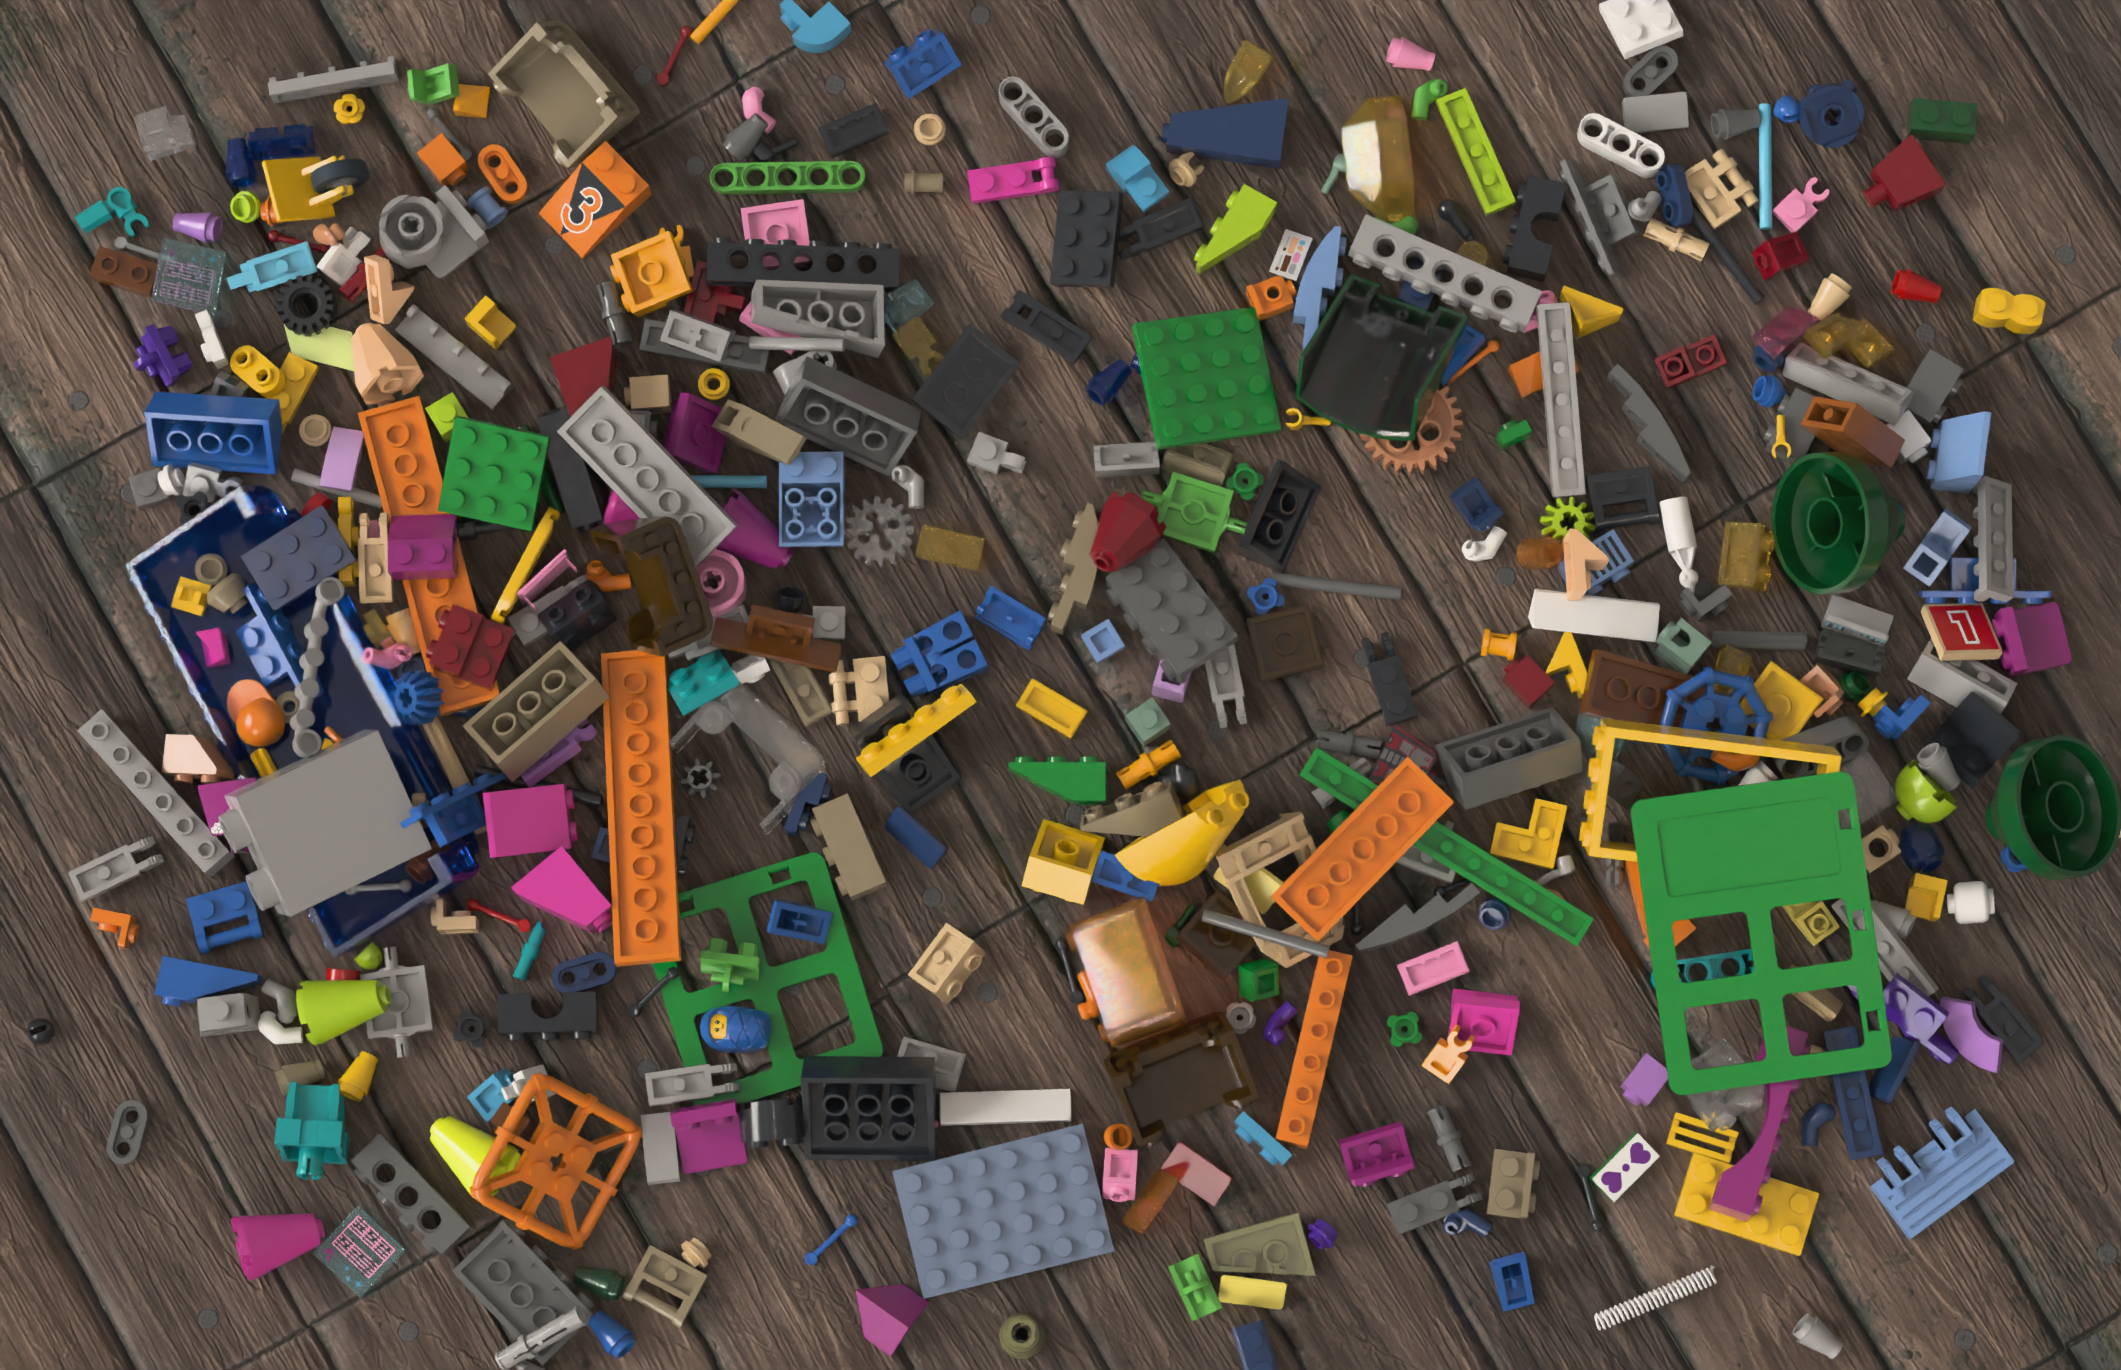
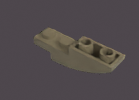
M1088 502L1084 511L1078 509L1072 527L1076 528L1072 540L1066 538L1060 556L1064 557L1063 567L1073 572L1072 574L1066 572L1059 589L1064 594L1060 603H1053L1047 620L1052 621L1051 631L1061 635L1065 631L1075 606L1087 610L1097 578L1098 568L1094 565L1089 553L1098 524L1094 505Z

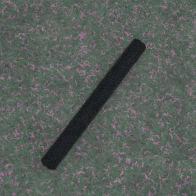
M1692 203V224L1706 242L1710 243L1709 246L1755 305L1765 298L1763 293Z
M477 764L474 777L479 778L488 772L494 777L502 773V771ZM506 776V779L499 782L518 788H529L521 776L513 782ZM540 780L532 787L558 784ZM567 786V790H573L575 802L600 807L603 795Z

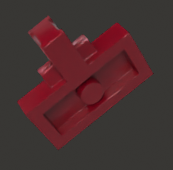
M697 261L691 282L693 292L688 294L684 312L715 324L717 316H726L727 310L742 313L747 303L745 297L731 294L733 288L729 286H705L706 262Z

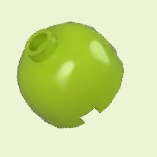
M1913 759L1897 776L1894 789L1899 804L1896 808L1908 821L1913 817L1921 823L1932 824L1943 820L1958 807L1955 804V798L1949 791H1944L1941 785L1928 774L1925 775L1923 773V770L1919 767L1918 760Z

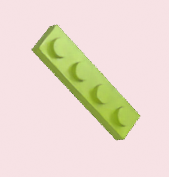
M1463 88L1437 99V107L1485 215L1489 216L1515 205L1514 195L1467 89Z

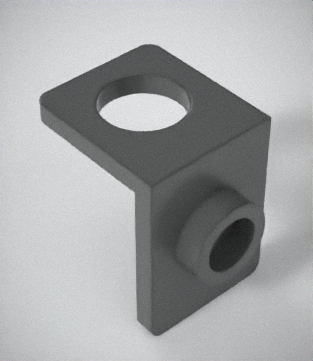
M1612 760L1607 794L1621 808L1627 809L1643 786V783L1626 766ZM1588 763L1579 779L1592 786L1591 777H1588ZM1630 781L1631 788L1629 793L1621 797L1620 791L1623 784Z

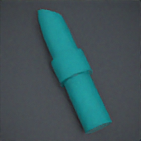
M540 920L531 932L528 942L525 943L521 952L522 956L513 974L514 978L525 981L533 961L536 960L540 951V944L546 932Z

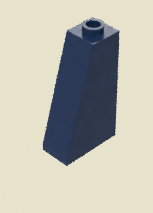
M1277 99L1171 114L1170 124L1163 123L1161 142L1167 143L1166 153L1182 155L1193 152V157L1279 169L1289 100Z

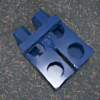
M961 611L922 630L913 637L911 636L903 640L905 645L891 654L898 671L913 664L916 665L919 674L904 681L912 698L928 692L930 696H933L960 681L989 670L988 664Z

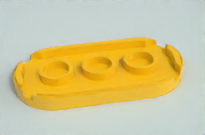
M549 507L503 591L490 620L502 625L504 624L505 617L501 615L507 616L513 609L518 599L517 592L525 586L553 532L554 520L558 521L561 514L559 511Z

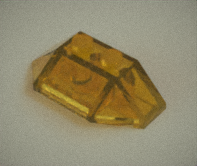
M1400 95L1368 98L1341 129L1348 192L1372 213L1387 222L1400 221L1406 216L1414 217L1413 168L1407 118Z

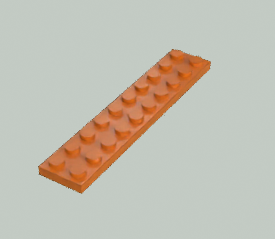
M420 396L359 412L358 416L383 510L388 512L389 527L392 516L449 514L438 511L443 478ZM457 534V578L402 580L426 671L431 672L434 678L439 679L438 688L444 690L441 694V700L445 704L439 706L441 714L439 717L488 704L500 694L497 680L491 691L432 669L429 665L430 658L426 657L431 641L433 639L438 641L443 630L438 625L444 610L450 611L454 604L479 613Z
M638 650L602 653V687L610 696L603 703L614 963L617 967L681 961L669 691L667 689V655L660 657Z

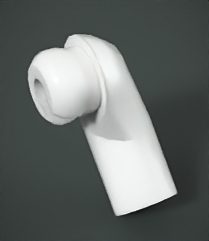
M1493 526L1486 540L1475 542L1467 540L1462 546L1465 558L1473 562L1493 558L1505 539L1507 532L1497 526Z

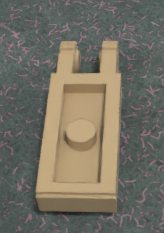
M388 512L380 513V538H369L370 518L368 513H360V539H358L360 603L394 602L393 579L388 573L387 540L390 529Z

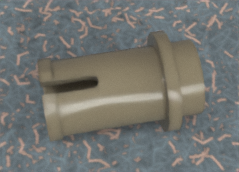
M911 170V173H904V192H911V195H914V192L942 193L943 173H914V170Z

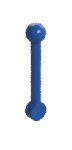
M855 1214L847 1215L842 1226L814 1252H809L805 1255V1262L808 1265H815L821 1253L849 1227L857 1225L858 1217Z

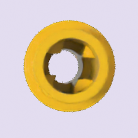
M361 1051L338 1081L340 1084V1094L353 1101L361 1102L363 1096L368 1095L378 1059L367 1052Z

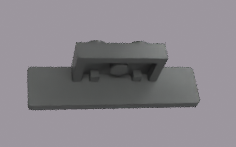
M1563 159L1560 161L1563 169L1560 171L1561 178L1566 186L1571 188L1575 197L1573 199L1574 208L1580 216H1583L1587 228H1585L1586 236L1590 243L1595 245L1600 255L1597 258L1599 266L1605 274H1608L1610 277L1619 278L1624 275V272L1613 246L1640 233L1635 220L1628 213V203L1615 175L1610 174L1586 186L1576 161Z

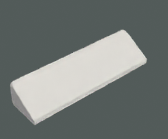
M1535 589L1528 619L1531 626L1537 629L1656 642L1660 605L1653 602L1585 594L1580 601H1567V592Z
M1070 1089L940 1093L941 1126L1071 1122Z

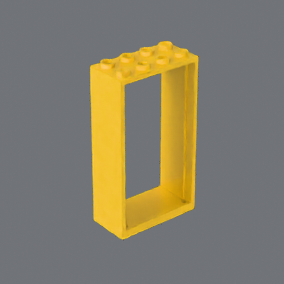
M1601 718L1600 726L1594 727L1592 745H1595V750L1597 751L1596 758H1590L1588 777H1591L1592 788L1585 791L1583 808L1586 809L1588 817L1587 822H1581L1579 841H1582V846L1585 847L1589 856L1637 862L1635 844L1601 840L1615 738L1818 763L1817 774L1839 772L1842 756L1832 746Z

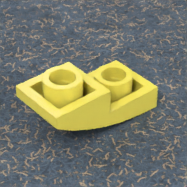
M1823 901L1782 906L1813 946L1840 927Z

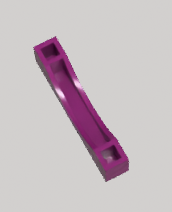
M1786 1026L1790 1053L1792 1055L1808 1054L1811 1046L1806 1043L1808 1033ZM1764 1036L1756 1057L1758 1061L1763 1060L1766 1056ZM1800 1079L1765 1084L1766 1111L1758 1138L1748 1154L1737 1164L1724 1171L1718 1178L1709 1206L1710 1210L1747 1222L1752 1214H1758L1763 1196L1758 1195L1761 1183L1767 1184L1773 1167L1768 1165L1771 1153L1776 1154L1780 1146L1782 1135L1777 1134L1780 1122L1784 1124L1787 1122L1792 1106L1787 1104L1790 1092H1796Z

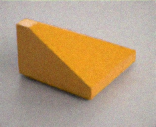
M458 84L459 96L455 97L453 106L455 116L487 119L490 87Z

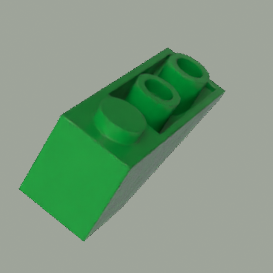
M1022 756L1015 757V762H1008L1009 772L1072 805H1106V762H1099V757H1080V762H1067L1066 757L1056 756L1048 757L1047 762H1035L1034 757Z

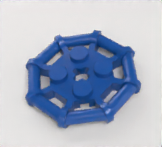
M1704 667L1702 672L1675 689H1669L1666 692L1667 700L1660 725L1673 727L1678 705H1681L1684 709L1679 728L1710 731L1706 724L1707 722H1713L1714 717H1716L1721 726L1715 732L1745 736L1747 725L1756 723L1752 737L1766 738L1769 724L1773 721V713L1769 712L1753 685L1754 679L1749 675L1742 677L1712 670L1711 667ZM1715 683L1733 687L1734 690L1730 695L1714 692L1713 685ZM1704 686V693L1700 695L1702 697L1690 702H1686L1683 699ZM1743 694L1751 705L1754 714L1745 715L1744 710L1739 705L1738 701ZM1661 744L1675 767V774L1679 777L1689 776L1715 782L1720 786L1725 785L1728 779L1741 772L1731 771L1713 761V769L1692 764L1697 756L1711 759L1713 750L1688 747L1689 750L1683 757L1677 745Z

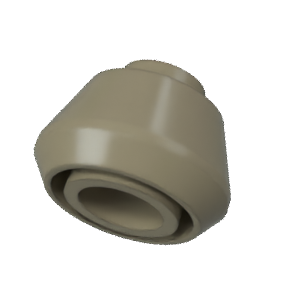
M232 573L224 578L207 594V603L223 613L229 610L233 614L238 612L248 603L243 590L246 586L243 576Z

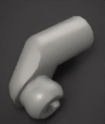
M907 465L896 466L892 470L891 476L893 481L908 491V508H924V479Z
M268 978L261 992L276 999L279 1010L277 1018L280 1022L285 1024L293 1022L294 1017L298 1014L296 994L290 988Z

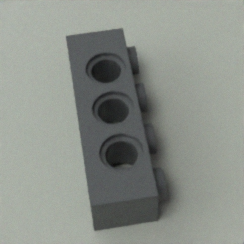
M379 1133L351 1160L357 1167L353 1171L354 1174L365 1185L371 1181L379 1189L375 1194L387 1208L394 1205L402 1213L398 1219L411 1232L416 1228L424 1236L420 1242L433 1255L439 1252L441 1255L446 1256L473 1230L467 1221L382 1134ZM386 1165H392L396 1171L395 1177L392 1181L383 1183L379 1177L380 1170ZM410 1188L416 1189L418 1192L417 1202L412 1206H405L402 1202L404 1191ZM430 1212H438L441 1217L439 1226L432 1230L427 1229L424 1224L426 1215Z

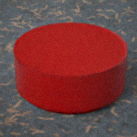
M322 492L315 494L304 506L302 517L321 505L325 506L328 511L332 500Z
M326 969V980L359 979V970Z

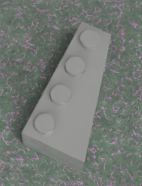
M756 280L751 292V323L804 338L845 339V349L879 358L885 346L884 285Z

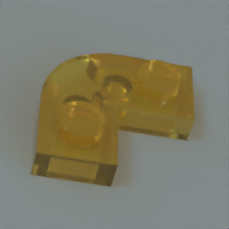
M1840 313L1833 314L1810 327L1803 336L1823 359L1847 346L1867 369L1888 357L1894 349L1867 320L1862 318L1861 322H1858L1851 318L1841 317Z

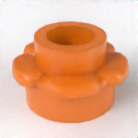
M269 195L266 201L261 202L260 213L263 221H267L268 225L274 226L275 223L283 222H277L271 196Z

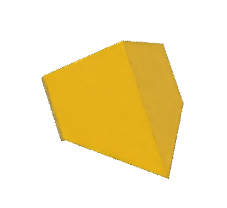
M1563 286L1559 297L1561 303L1570 302L1572 328L1577 339L1618 322L1624 309L1567 286Z

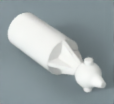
M1676 497L1659 502L1668 551L1682 569L1679 575L1681 585L1686 588L1688 587L1694 594L1695 585L1698 582V574L1692 569L1697 543L1688 498Z

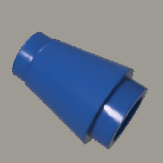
M602 1310L597 1312L588 1322V1325L592 1328L609 1356L614 1355L616 1359H620L636 1343V1340L632 1337V1331L605 1314Z

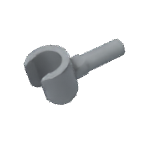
M1566 855L1556 858L1557 869L1552 870L1534 882L1542 886L1553 879L1572 874L1575 870L1572 856Z

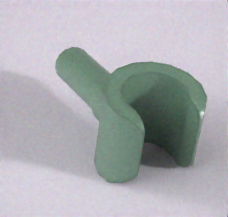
M1339 154L1335 157L1330 175L1320 192L1325 195L1329 193L1338 178L1339 171L1347 174L1350 173L1353 162L1352 156Z

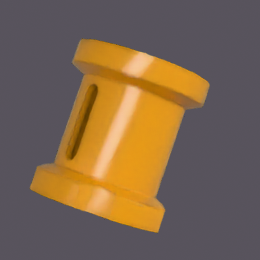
M1485 628L1481 656L1486 657L1487 654L1507 657L1508 661H1512L1515 653L1517 633L1512 632L1510 635L1491 632L1490 629Z

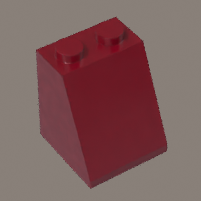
M611 336L550 357L570 418L601 386H605L614 395L618 355Z

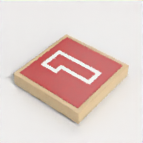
M1983 603L1924 604L1921 614L1941 661L1999 659L2003 651Z

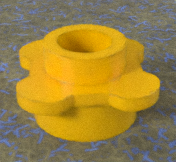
M1877 687L1857 704L1863 711L1861 716L1864 717L1869 712L1873 717L1884 705H1887L1883 699L1888 693L1882 694Z

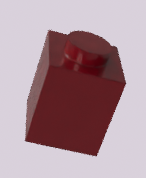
M1529 655L1525 656L1522 660L1516 657L1504 668L1506 675L1502 682L1528 709L1544 696L1555 683Z

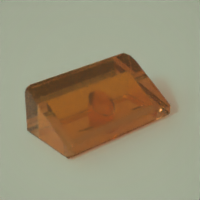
M1158 1169L1124 1216L1123 1224L1137 1234L1143 1235L1178 1185V1179Z

